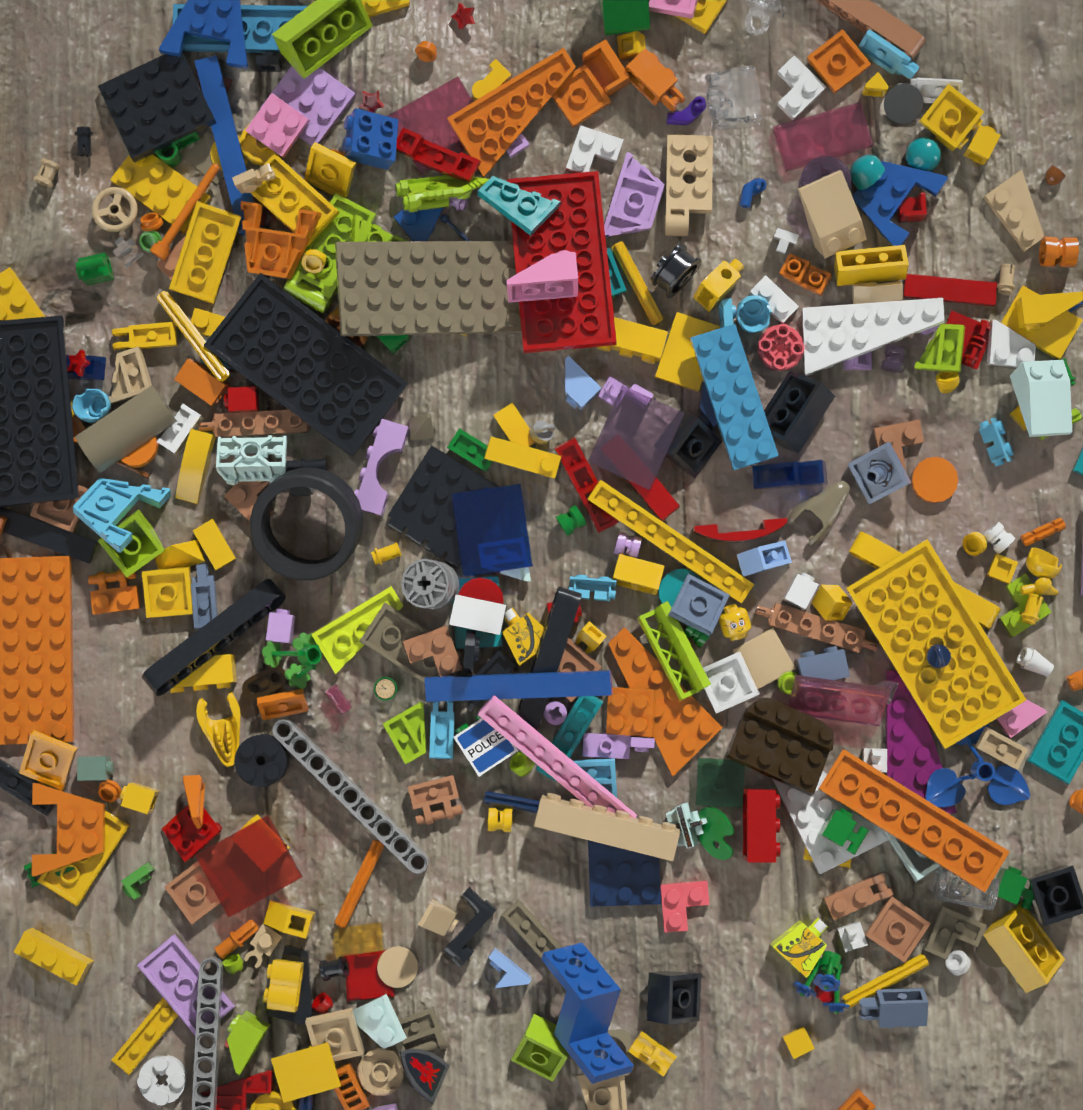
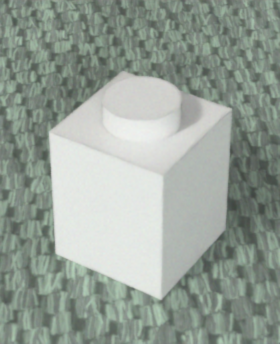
M802 573V575L796 574L782 600L801 610H805L819 584L814 582V577L806 573Z

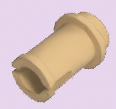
M1000 265V279L997 284L998 293L1012 294V290L1015 289L1013 284L1015 265Z

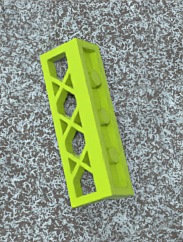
M667 601L656 609L639 616L637 620L679 701L704 690L711 683L679 621L668 615L671 606ZM655 616L659 624L657 630L649 627L646 621L647 618ZM659 637L668 641V651L660 648L658 644ZM670 658L678 660L680 664L679 671L671 669L669 665ZM681 678L689 682L692 690L686 693L682 691L680 687Z

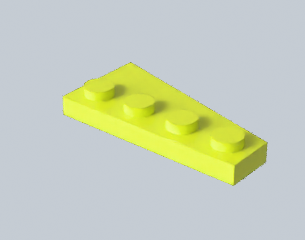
M392 586L311 634L335 674L364 646L359 640L384 602L398 611L403 607Z

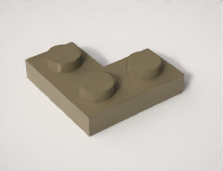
M941 906L924 950L947 960L956 938L978 947L987 925Z

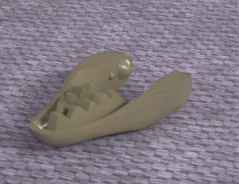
M840 481L802 501L790 512L787 524H795L796 518L800 517L804 510L811 511L821 520L823 527L819 532H816L815 536L809 537L808 544L812 546L820 542L827 536L849 495L850 486L845 481Z

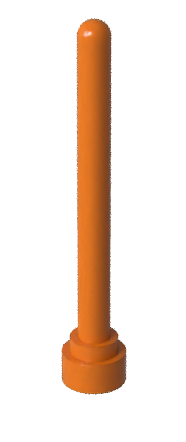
M218 164L211 165L163 239L158 241L157 244L154 243L149 251L161 260L165 261L169 256L170 244L195 208L196 202L201 199L219 172L220 167Z

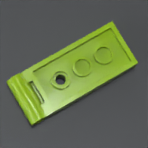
M337 193L334 194L330 203L340 212L339 215L306 247L303 253L304 255L306 251L312 249L324 253L327 257L326 264H328V267L319 273H310L302 266V255L292 278L287 280L283 289L296 300L323 314L327 312L331 302H333L338 293L335 243L351 242L353 215L357 214L371 224H375L378 219L376 213Z

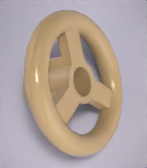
M110 187L104 189L95 197L92 204L94 221L100 228L109 232H120L127 229L133 224L137 216L136 200L130 192L123 188ZM115 194L113 203L109 204L108 208L99 210L101 201L106 196ZM122 196L130 204L131 211L129 217H127L126 208L121 204ZM119 208L117 213H112L113 209ZM108 216L114 222L123 223L119 225H109L105 223L101 219V217Z

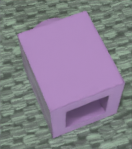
M276 609V613L269 612L266 640L292 644L296 616L290 615V610Z

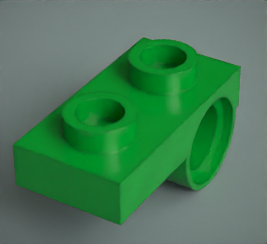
M194 132L173 142L172 145L162 150H156L155 153L162 162L170 167H175L182 159L179 150L200 140L197 132ZM167 151H174L171 157H164Z

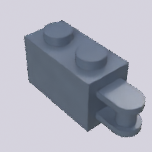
M924 988L876 990V997L859 1000V1006L861 1007L859 1018L862 1020H877L879 1028L927 1026L928 999Z

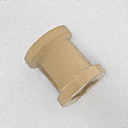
M41 158V167L37 176L33 177V180L43 186L52 188L54 185L52 181L56 171L60 170L61 166L48 159Z

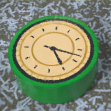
M388 677L378 679L374 685V693L380 700H391L398 691L396 682Z

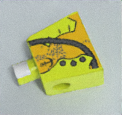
M818 917L809 927L799 920L772 941L770 945L807 978L827 947V944L819 936L828 926Z

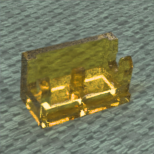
M382 922L335 928L334 943L336 957L383 951L385 943Z

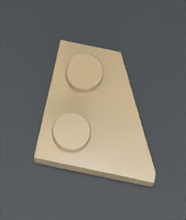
M135 347L117 353L115 361L116 370L112 378L114 383L112 396H109L112 405L132 399L152 385L141 348Z

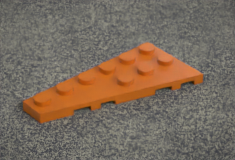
M564 47L447 118L448 123L468 155L481 161L477 170L482 178L488 174L575 70L576 66Z
M624 627L608 645L629 688L656 690L653 738L673 777L723 727L692 696L679 701L661 664ZM680 684V687H681L682 691H683L684 693L688 692V691Z

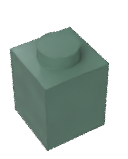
M111 756L77 757V781L111 780V775H114L115 766L114 761H111Z

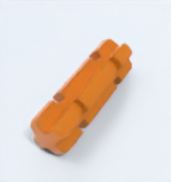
M1057 518L1051 521V523L1049 522L1021 535L1020 538L1024 546H1029L1035 543V541H1040L1055 534V532L1064 530L1066 525L1062 518Z

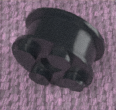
M678 244L668 257L665 255L659 260L656 265L658 270L650 278L651 284L653 286H660L666 292V297L668 299L672 298L693 278L702 263V259H695L687 252L686 245Z
M268 734L255 735L243 741L238 747L234 759L235 769L245 783L254 787H266L276 783L285 775L289 766V753L275 736ZM261 756L265 758V764L260 763L259 758Z

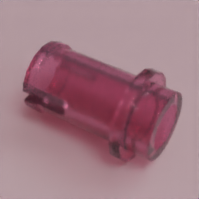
M337 684L324 693L336 707V713L339 712L343 715L353 707L351 705L352 701L347 700Z

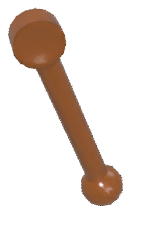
M120 460L116 462V464L148 479L150 477V474L145 471L127 466Z

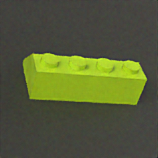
M316 0L272 33V36L281 54L298 74L305 79L373 25L361 0Z

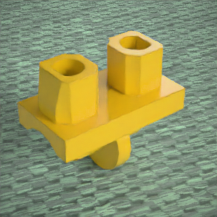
M643 1031L639 1033L628 1049V1052L663 1077L677 1058L674 1053Z

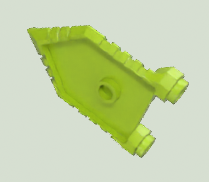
M447 175L399 180V183H395L396 196L401 197L403 200L404 210L417 212L419 210L449 207V197H457L458 199L470 198L472 191L482 187L489 179L473 177L471 182Z

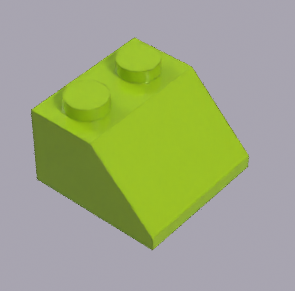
M139 509L116 525L132 533L131 542L121 553L117 552L103 538L100 537L98 540L126 577H129L165 551L155 530Z
M247 1010L242 1015L238 1014L227 1029L230 1032L227 1042L235 1073L239 1075L248 1066L271 1025Z
M533 1014L513 1053L511 1061L553 1082L568 1058L569 1053L554 1035L556 1024L544 1017Z

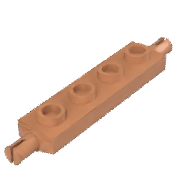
M289 410L214 414L212 422H199V431H213L216 438L309 433L310 430L308 424Z
M775 603L771 609L757 605L755 614L767 617L768 626L837 646L854 653H859L862 648L875 652L877 650L875 646H878V642L865 639L866 635L863 629L837 621H826L821 616L779 603Z

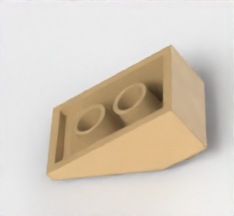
M841 170L798 189L814 247L824 258L867 240L862 219Z

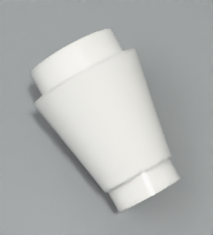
M1024 647L1016 660L1020 668L1044 676H1049L1054 668V665L1034 648Z

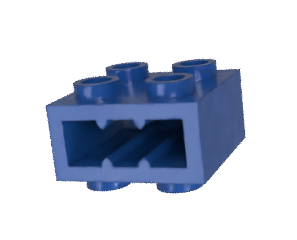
M357 108L349 116H346L344 121L346 136L342 143V150L345 151L344 157L356 163L388 170L396 158L398 119Z

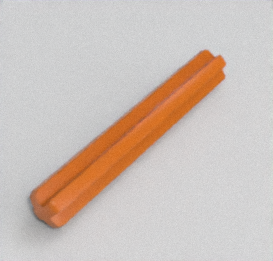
M377 839L373 840L334 921L336 925L342 928L347 926L385 845Z

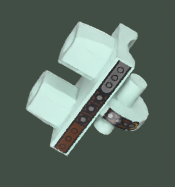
M688 802L680 804L672 811L666 813L669 823H680L682 831L680 832L677 846L691 848L699 844L697 835L704 833L702 825L708 823L707 818L700 819L698 811L690 812Z

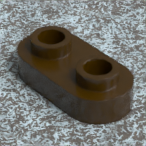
M280 666L276 668L269 667L248 678L242 686L244 696L250 700H257L258 697L267 696L282 688L287 682L285 670ZM275 673L280 675L278 682L272 680V676ZM254 684L259 686L257 693H253L251 690Z

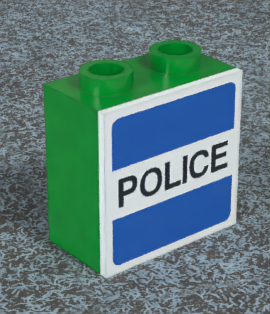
M478 715L475 717L477 722L471 726L466 723L456 729L457 735L453 738L477 775L481 776L519 750Z

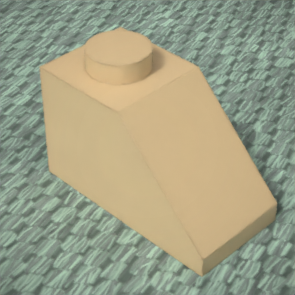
M432 899L418 925L445 936L447 931L452 933L458 920L454 918L457 913Z

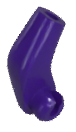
M697 96L684 110L667 113L666 123L668 125L682 126L691 124L706 109L705 99L702 96Z

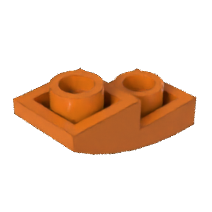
M789 253L779 272V275L819 296L823 295L832 278L831 273L812 266L810 261Z

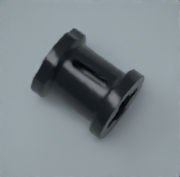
M340 956L336 960L320 961L319 970L324 981H328L332 977L349 976L350 968L345 956Z

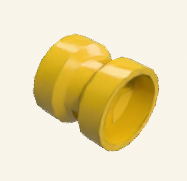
M489 808L488 831L495 832L497 829H500L504 832H511L512 809L505 808L503 811H499L497 808Z

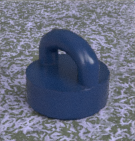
M935 644L927 650L926 659L931 666L943 668L950 662L951 653L947 647Z

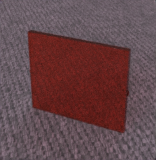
M269 814L195 855L210 883V887L214 890L228 918L303 877L287 849V844L284 843Z

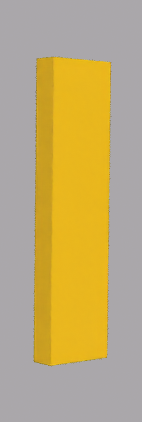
M164 998L158 1002L111 1059L128 1075L134 1071L178 1017L177 1013Z

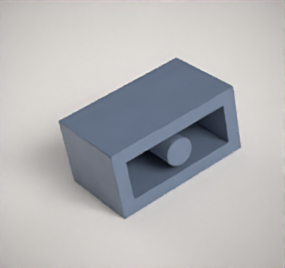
M837 646L824 648L823 654L815 655L814 651L800 653L801 658L795 659L798 675L801 679V687L850 677L844 649L838 650Z

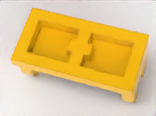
M619 554L612 580H617V586L656 596L664 565Z

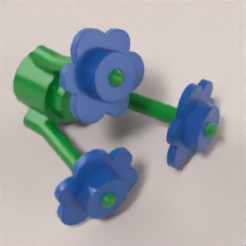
M824 951L822 958H819L806 983L793 982V985L797 987L796 992L806 998H809V996L816 997L817 995L816 992L809 988L812 981L823 991H834V1003H823V1006L829 1007V1011L835 1014L842 1013L844 1009L850 1007L848 1004L839 1003L840 973L842 969L840 964L841 956L835 952ZM821 967V972L825 973V975L818 974L816 976L819 968Z

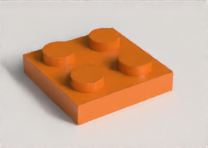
M843 29L806 58L834 94L871 66L868 59Z
M586 64L572 72L552 96V99L572 128L611 104L610 98Z
M612 687L613 694L608 695L606 734L654 737L656 690Z

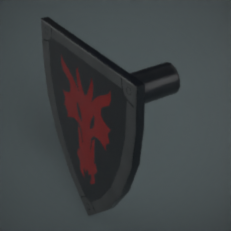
M422 1049L400 1051L402 1067L409 1080V1085L423 1098L433 1104L450 1065L432 1052Z

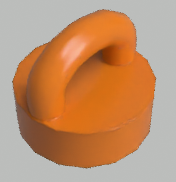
M1079 789L1069 798V805L1082 815L1083 789Z

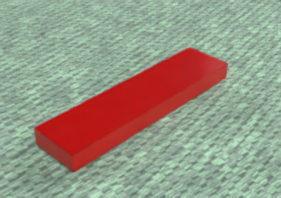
M907 274L906 280H904L903 298H943V302L991 307L996 305L997 282Z

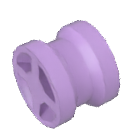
M551 702L545 708L544 717L548 723L558 725L565 721L567 710L560 702Z

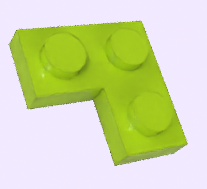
M1026 573L1004 586L1017 605L998 618L1011 638L1031 626V624L1022 622V617L1020 616L1021 613H1024L1029 595H1022L1020 586L1033 584ZM1044 600L1039 610V620L1052 613Z

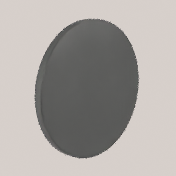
M911 84L896 85L885 96V113L896 123H909L920 115L924 104L923 96L919 89Z

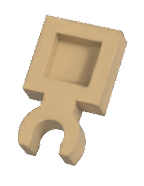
M268 163L256 171L250 169L232 177L236 188L243 194L255 191L257 187L262 185L263 181L274 179L276 175Z
M262 924L250 942L255 949L249 951L245 955L244 960L247 962L250 956H256L258 961L254 967L258 968L263 963V954L270 957L283 935L270 926Z

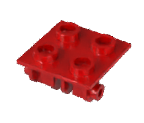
M951 310L946 324L965 326L961 364L978 370L988 345L989 331L991 329L989 326L990 322L987 320L979 322Z
M187 805L161 829L184 862H187L190 858L193 859L200 849H204L206 844H210V841L216 835H220L223 828L218 822L215 823L205 808L203 811V824L201 828H196L191 818L189 805Z

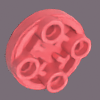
M787 324L768 328L761 335L757 345V352L761 362L767 368L774 371H787L795 367L801 360L805 349L801 335Z

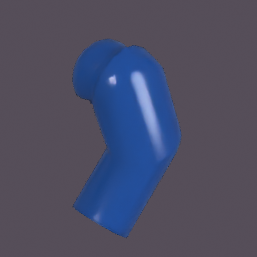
M756 178L746 183L742 188L739 206L750 208L752 197L766 189V181Z

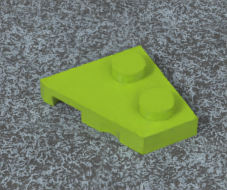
M940 324L934 338L926 346L924 354L915 363V370L960 372L965 326Z
M422 701L383 723L405 765L426 753L425 717Z

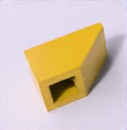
M270 900L263 924L283 933L306 939L310 935L316 912Z

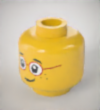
M736 604L724 607V612L721 613L718 619L723 636L730 638L732 641L748 636V632L752 627L747 610L737 607Z

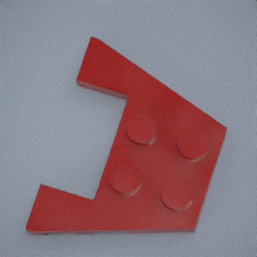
M267 1070L217 1086L216 1110H247V1093L272 1092L273 1070ZM211 1089L201 1091L200 1093L204 1096H209Z

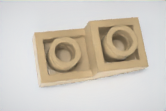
M875 281L852 284L853 304L903 301V283L900 281L877 284Z

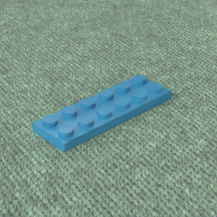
M173 4V24L185 4ZM241 5L246 52L281 53L272 33L308 6ZM185 35L182 51L228 52L230 43Z
M729 325L691 337L690 341L733 471L778 457L779 455L736 325Z

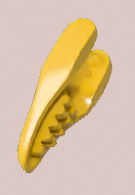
M233 692L228 693L227 701L230 703L233 713L228 718L220 720L210 719L206 708L207 702L203 698L198 700L196 709L197 719L202 731L211 743L220 761L228 767L235 765L234 759L240 740V707Z

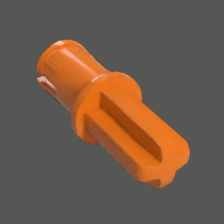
M250 919L235 932L231 931L228 938L214 947L217 954L222 959H225L237 947L244 946L243 943L259 930L257 923Z

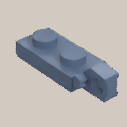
M208 564L196 565L197 577H192L191 594L194 629L202 628L218 616L216 582L214 581V576H209Z

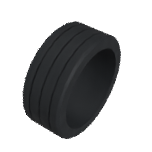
M299 468L288 471L276 478L259 495L252 508L250 517V535L254 548L261 559L275 572L295 580L313 581L327 577L339 570L356 549L363 530V512L359 499L352 488L335 474L318 468ZM293 487H309L328 495L337 504L345 522V537L341 549L335 554L319 560H306L287 552L274 537L270 526V510L277 494Z

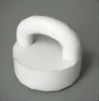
M956 950L949 954L948 959L945 960V965L952 974L959 976L969 970L971 960L963 951Z

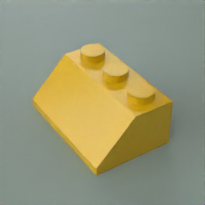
M1020 902L994 921L983 936L1000 957L1002 963L1014 976L1016 982L1027 993L1048 984L1065 959L1030 911L1021 907L1023 902Z

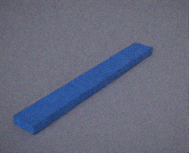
M215 55L195 60V65L203 95L217 122L211 127L233 213L241 216L238 232L242 236L246 234V231L242 225L244 211L241 210V201L255 203L254 196L250 193L241 194L232 177L246 172L247 169L218 57Z
M611 670L424 678L426 702L490 700L494 695L498 699L608 696L613 694Z

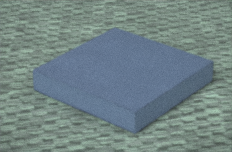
M688 574L668 615L710 636L729 598V594Z

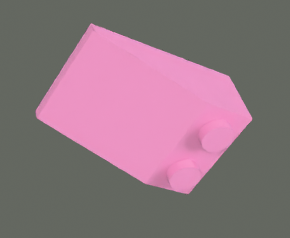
M564 250L551 254L506 280L508 303L578 297L576 252Z

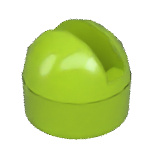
M231 954L223 960V966L229 974L235 975V972L238 970L242 971L243 960L239 954Z

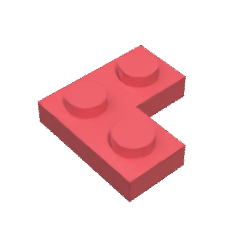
M707 880L660 884L664 932L688 931L686 907L709 905Z

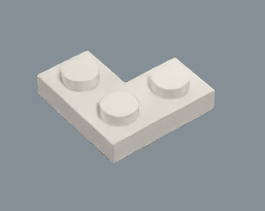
M795 56L778 70L777 74L792 89L778 102L777 106L794 121L826 89V86Z
M580 125L566 170L573 173L589 172L594 156L616 163L624 139Z

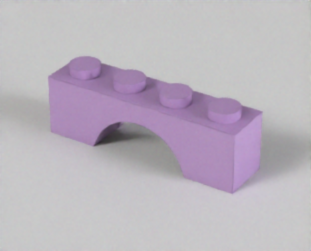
M381 419V423L374 428L373 437H376L375 442L367 450L366 459H369L367 467H363L360 472L359 481H362L360 489H356L354 492L359 499L363 512L383 518L389 494L379 484L378 469L387 456L404 451L410 432L408 426Z

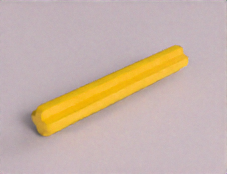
M621 241L614 244L612 251L652 325L659 324L663 321V316L624 242Z
M920 954L847 993L842 999L851 1008L859 1004L860 999L874 996L876 990L886 989L929 965V962L925 955Z

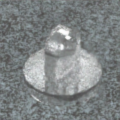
M743 0L750 7L745 19V28L751 35L763 34L768 29L773 17L784 18L787 7L783 6L778 0ZM754 17H758L762 21V27L759 30L752 26Z

